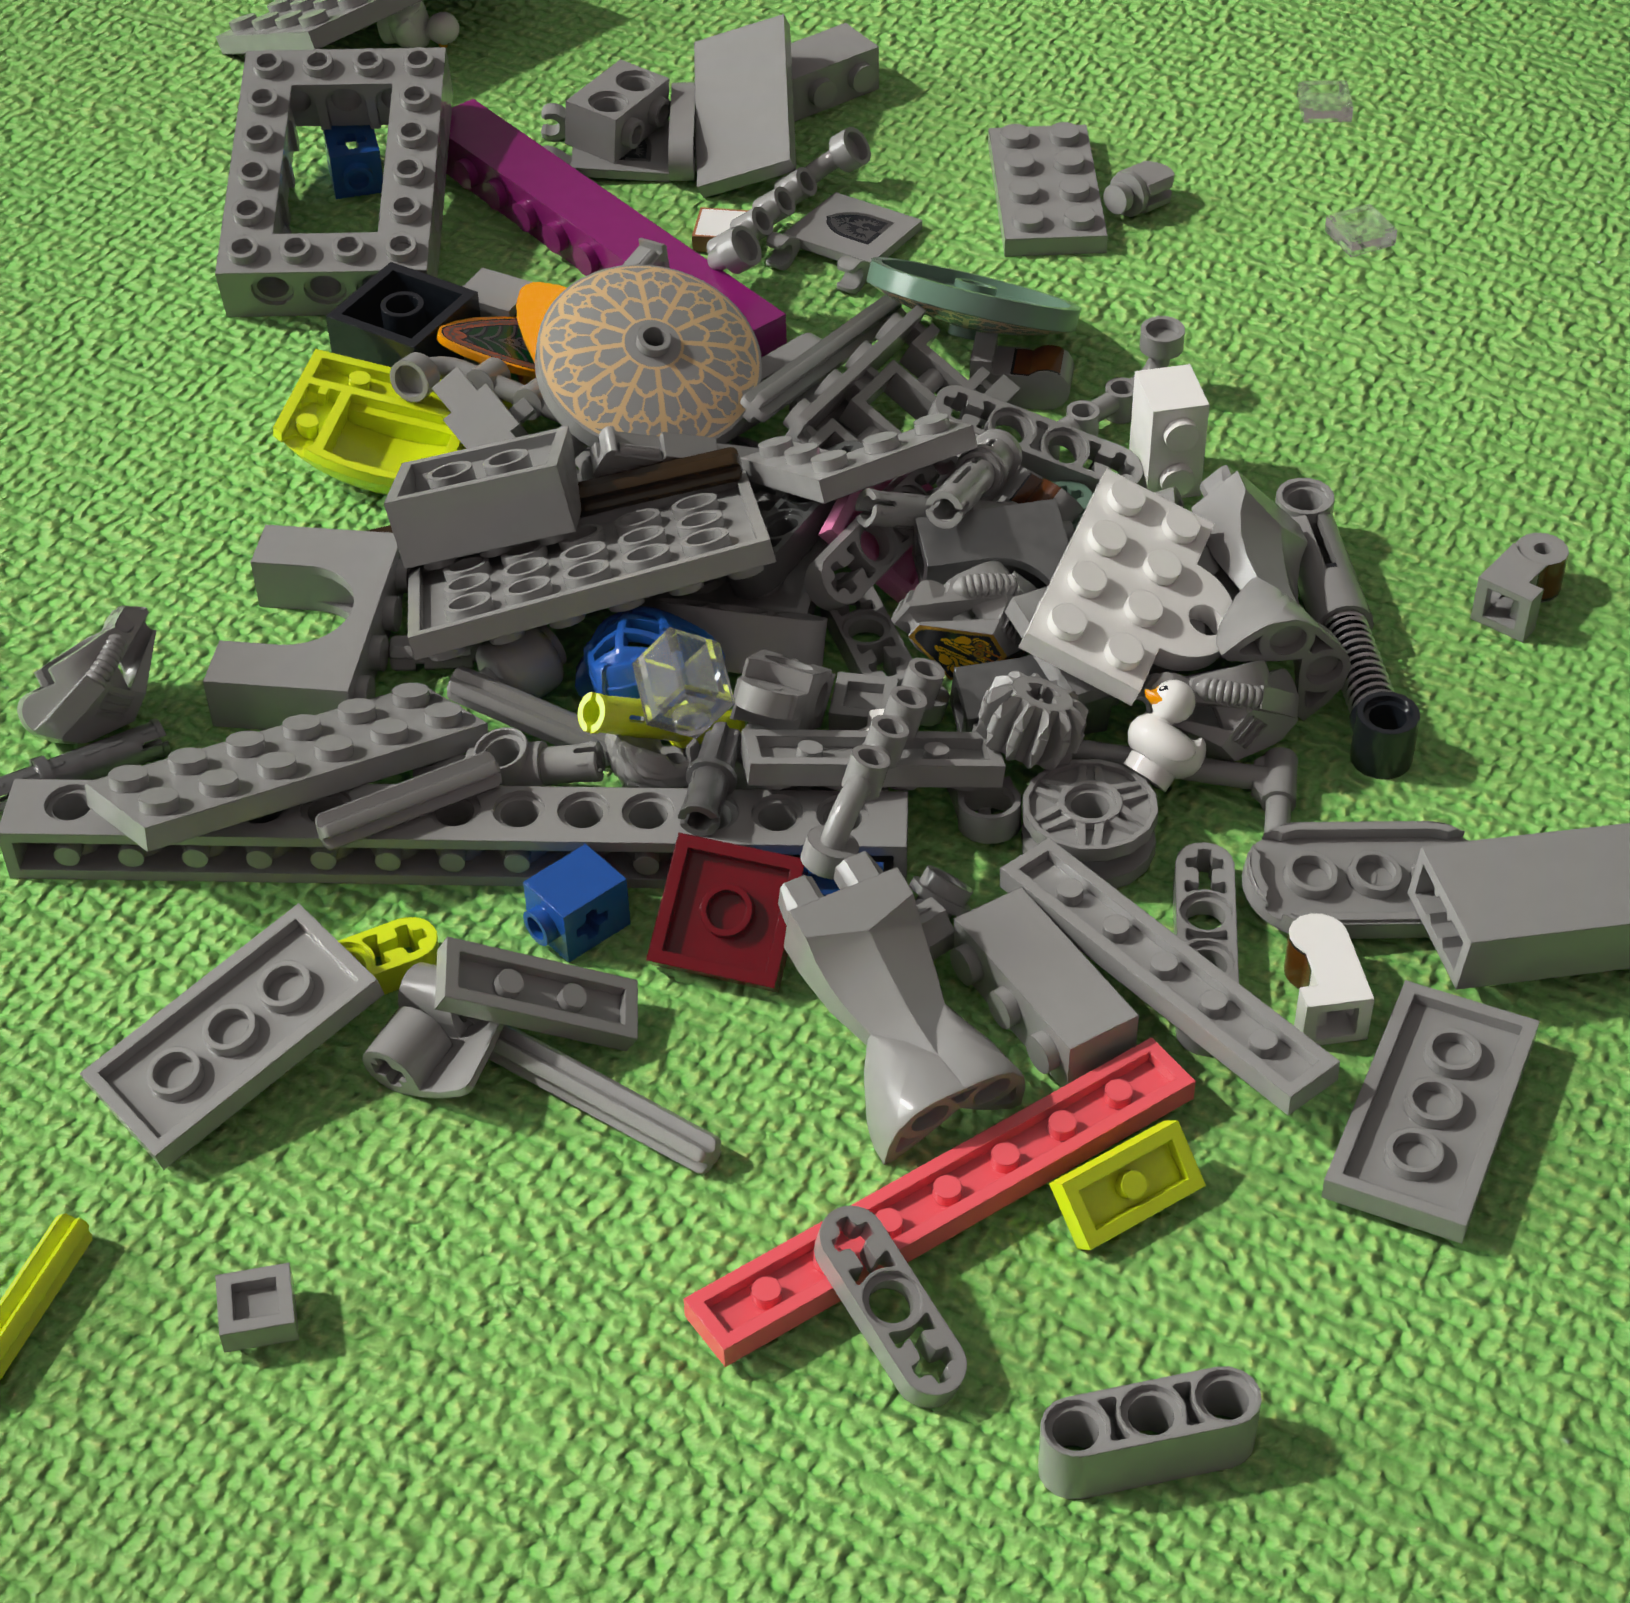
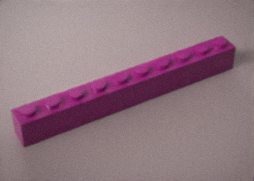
M475 99L452 108L446 174L457 181L464 189L471 191L485 201L493 210L499 211L517 224L522 231L528 232L546 245L553 253L560 255L574 265L582 274L587 276L606 268L623 265L638 248V239L641 237L665 244L671 269L679 270L705 281L718 289L739 308L754 331L759 344L761 358L787 343L786 314L723 270L711 269L707 259Z

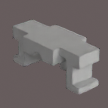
M458 367L432 387L433 391L451 411L443 421L466 449L529 435L522 424L535 414L536 411L524 397L508 409L487 384L478 389Z

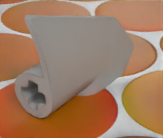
M420 962L414 964L405 973L398 992L399 1008L365 1051L362 1061L371 1076L385 1087L398 1093L425 1098L461 1097L467 1095L474 1088L494 1049L504 1024L435 1010L437 965Z

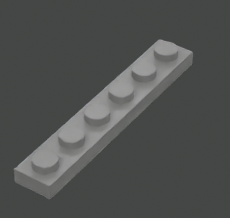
M1047 838L1000 868V887L1004 891L1010 893L1022 887L1081 952L1285 1114L1290 1115L1338 1080L1340 1066L1338 1059L1052 839Z

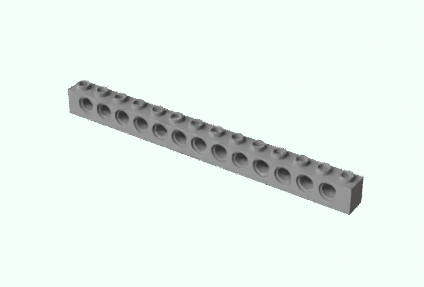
M14 779L0 821V847L9 877L24 879L523 886V881L584 844H587L627 879V888H665L678 833L693 835L680 826L681 819H678V813L683 805L688 788L499 786L335 850H328L322 844L316 830L315 817L319 813L396 784L361 785L150 852L145 851L88 807L85 782L92 780ZM734 789L733 793L725 799L717 831L712 835L699 837L800 858L809 830L815 826L826 824L840 791ZM881 791L878 798L865 801L850 834L855 837L859 844L858 853L866 851L875 862H884V872L898 867L907 882L908 792Z

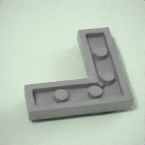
M937 413L916 419L913 422L915 429L901 434L888 431L868 436L863 439L864 447L848 453L845 450L829 451L821 449L818 443L802 444L794 442L791 436H779L762 441L758 444V452L741 457L740 459L742 468L746 471L750 482L825 504L975 449L978 445L973 424L951 420L946 413Z

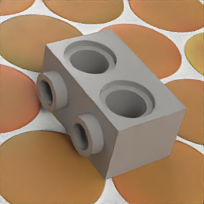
M620 59L566 100L565 144L616 163L629 151L635 149L654 131L663 127L668 121L671 104L669 100V78Z

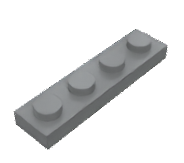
M742 729L740 753L748 786H763L774 790L786 789L790 786H825L830 789L841 790V783L852 750L858 745H864L868 731ZM917 731L914 738L906 740L897 767L887 771L882 787H889L899 791H910L917 787H943L966 792L975 791L979 788H1002L1006 765L1001 752L990 750L986 746V739L978 732Z

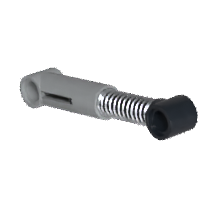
M1312 478L1287 480L1276 491L1275 503L1300 524L1308 542L1300 563L1298 593L1305 611L1337 637L1346 650L1351 663L1344 686L1341 688L1350 712L1349 719L1353 731L1350 760L1354 767L1366 776L1375 779L1400 777L1409 771L1413 762L1420 722L1419 708L1414 701L1405 695L1394 692L1389 675L1386 672V667L1383 665L1380 652L1372 636L1373 616L1333 516L1334 492L1325 483Z

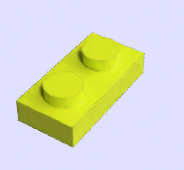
M1164 1120L1049 1183L1077 1249L1082 1250L1096 1248L1206 1186L1178 1120Z

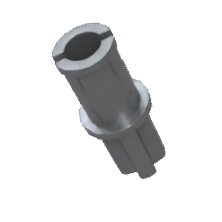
M716 722L712 730L705 733L698 758L690 763L686 771V781L689 786L683 805L679 810L678 819H681L680 826L693 835L708 836L717 831L725 799L733 793L737 785V774L734 768L740 751L742 735L738 729L729 728L726 722Z

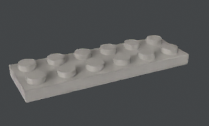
M403 683L395 686L392 689V693L372 699H348L338 705V709L317 715L299 714L290 716L282 722V725L259 732H235L229 735L225 742L205 748L188 747L177 749L171 752L167 759L143 766L123 765L116 767L106 777L85 782L87 805L145 851L150 852L467 753L470 747H475L476 742L488 733V724L463 709L459 704L453 703L429 689L425 684Z

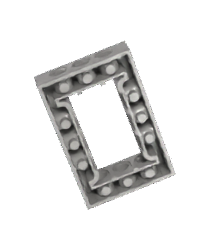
M446 47L246 51L215 270L227 317L328 315L390 262L438 278L453 88ZM370 125L371 129H381V125H388L378 232L282 234L284 226L290 225L291 219L288 195L289 188L295 187L292 162L294 151H299L300 146L296 126H321V130L331 129L332 126Z

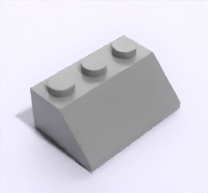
M569 426L402 463L386 497L384 506L404 568L423 565L426 570L441 569L453 564L461 556L479 553L484 558L496 557L509 552L516 544L536 540L538 545H551L565 540L570 536L571 532H576L582 510L573 442Z

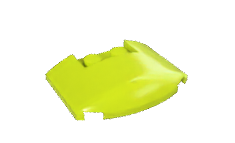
M319 349L314 350L273 426V436L281 443L284 442L296 455L316 469L352 486L388 495L402 463L466 449L443 421L451 411L435 392H432L419 402L406 401L392 387L390 381L392 367ZM500 399L508 409L513 406V404Z

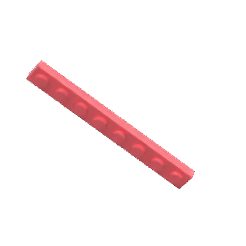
M1151 1037L855 1202L852 1206L865 1208L877 1216L908 1263L1193 1100L1196 1080ZM823 1221L683 1299L685 1317L724 1367L729 1366L841 1301L819 1267L814 1254L815 1240ZM840 1231L835 1248L839 1252L845 1249H851L855 1252L863 1265L859 1279L855 1281L857 1285H860L870 1274L860 1258L865 1240L861 1236L849 1239L843 1231ZM878 1265L875 1270L880 1269V1268H884V1267H883L882 1265Z

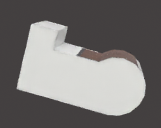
M1310 913L1300 916L1292 922L1289 928L1284 960V974L1286 978L1299 989L1294 1026L1318 1045L1366 1040L1369 1033L1374 996L1347 929L1342 922L1329 915Z

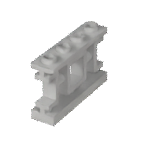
M917 304L904 317L900 316L897 312L894 313L877 333L875 338L878 341L874 345L867 340L864 341L846 362L845 366L848 369L843 374L834 369L815 391L814 395L817 398L812 403L806 398L799 401L783 421V425L789 429L785 436H791L794 442L802 444L818 443L819 448L826 450L844 441L855 440L863 443V439L881 432L894 431L901 434L900 430L870 406L883 392L914 419H918L928 415L936 398L934 393L938 394L946 386H964L1007 403L1012 401L1020 387L1004 374L992 385L986 380L991 373L983 366L967 380L930 348L940 329L933 323L927 328L920 323L927 311ZM905 343L909 345L899 363L915 375L917 379L895 360L891 361L880 373L877 371ZM845 400L849 402L839 420L857 435L856 438L833 418L821 429L815 430ZM981 419L978 428L983 429L987 421ZM937 470L936 475L928 482L931 486L940 477Z

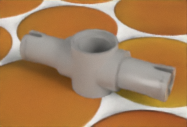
M503 727L483 735L476 742L475 747H470L466 754L413 769L414 778L487 751L491 752L500 767L502 783L499 786H551L573 782H602L604 778L603 771H605V755L600 741L548 747L544 741L528 742L525 735L515 728Z

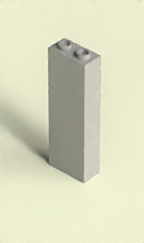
M1630 823L1421 846L1408 889V895L1456 990L1630 969Z

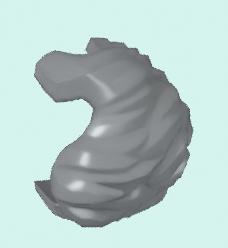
M641 716V721L647 720V717ZM658 719L659 723H666L664 719ZM607 733L605 736L607 748L605 754L608 761L611 762V770L620 780L622 787L688 788L686 771L690 763L698 758L701 745L695 738L686 746V749L675 746H663L659 739L634 738Z

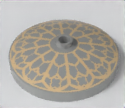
M634 264L606 268L591 273L574 282L560 293L550 305L540 325L535 351V374L541 395L549 410L563 427L569 426L571 434L589 447H592L594 443H600L599 434L607 426H614V431L652 436H660L662 432L713 437L716 438L717 443L726 444L739 432L747 421L743 417L746 410L740 401L744 394L760 384L762 360L757 338L746 317L718 289L695 276L679 270L662 266Z

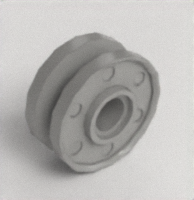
M1073 759L1069 764L1057 765L1055 770L1045 769L1031 779L1023 794L1022 854L1050 838L1115 889L1129 885L1148 870L1155 855L1156 839L1154 829L1158 821V805L1156 793L1144 777L1121 764L1101 759Z

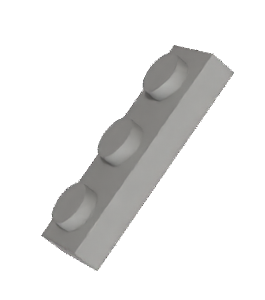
M447 936L437 950L435 1010L627 1051L638 1039V980Z

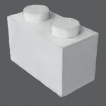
M1190 364L1135 371L1129 450L1139 458L1143 467V475L1138 484L1152 492L1176 486L1182 498L1201 496L1200 484L1203 477L1210 406Z

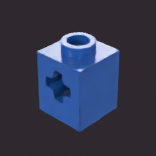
M370 125L332 126L331 129L323 130L328 168L335 198L342 199L382 193L383 173L380 150L374 129H371ZM356 141L357 148L348 149L346 143Z
M584 844L523 881L527 910L523 914V919L528 932L541 946L549 945L568 963L631 924L627 879L587 844Z

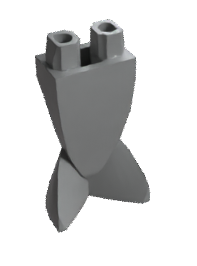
M1224 465L1201 482L1200 490L1204 498L1191 507L1193 513L1215 524L1206 544L1214 559L1240 589V592L1236 595L1219 625L1216 644L1221 656L1227 661L1293 660L1297 694L1300 695L1298 717L1304 721L1328 703L1344 686L1351 668L1349 656L1337 637L1324 625L1315 621L1299 605L1298 577L1300 563L1308 543L1300 524L1239 471L1235 472L1228 465Z
M863 851L845 858L836 866L834 881L840 889L836 892L823 896L812 876L803 875L783 883L780 887L778 905L784 922L787 925L784 940L785 950L800 975L828 1011L867 1045L864 1065L866 1120L874 1149L884 1165L896 1160L959 1108L1003 1110L1021 1105L1025 1091V1078L1021 1071L986 1036L945 1004L914 894L898 867L883 872L868 852Z

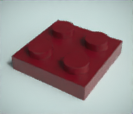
M679 832L646 961L654 966L779 993L788 956L784 948L787 925L784 922L778 905L780 887L785 882L803 875L807 876L809 870L802 864L801 858Z

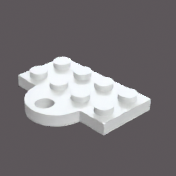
M1106 468L1018 648L1130 706L1140 693L1152 664L1175 671H1195L1211 665L1221 655L1216 644V636L1219 625L1233 602L1221 582L1210 572L1197 565L1215 524ZM1190 619L1205 623L1210 627L1214 635L1200 633L1192 626Z

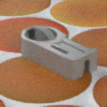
M1010 776L1004 777L1002 788H979L968 792L947 788L958 817V829L966 838L983 844H997L1008 841L1019 832L1021 828V794L1014 787ZM991 809L1002 810L1004 812L992 815Z

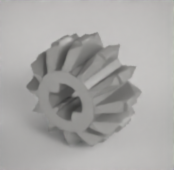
M1010 671L1008 675L995 676L991 687L987 688L980 705L976 731L986 739V746L990 750L1001 751L1006 755L1007 761H1020L1027 768L1039 765L1046 770H1055L1057 765L1069 764L1074 753L1078 752L1085 736L1087 707L1078 701V695L1073 690L1063 689L1058 686L1057 680L1048 681L1041 678L1038 673L1027 676L1020 671Z

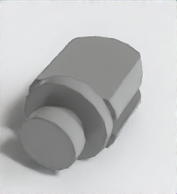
M1143 161L1121 170L1112 178L1110 185L1104 191L1105 206L1114 214L1132 217L1166 205L1171 201L1172 191L1170 188L1173 186L1175 173L1168 166L1152 161Z

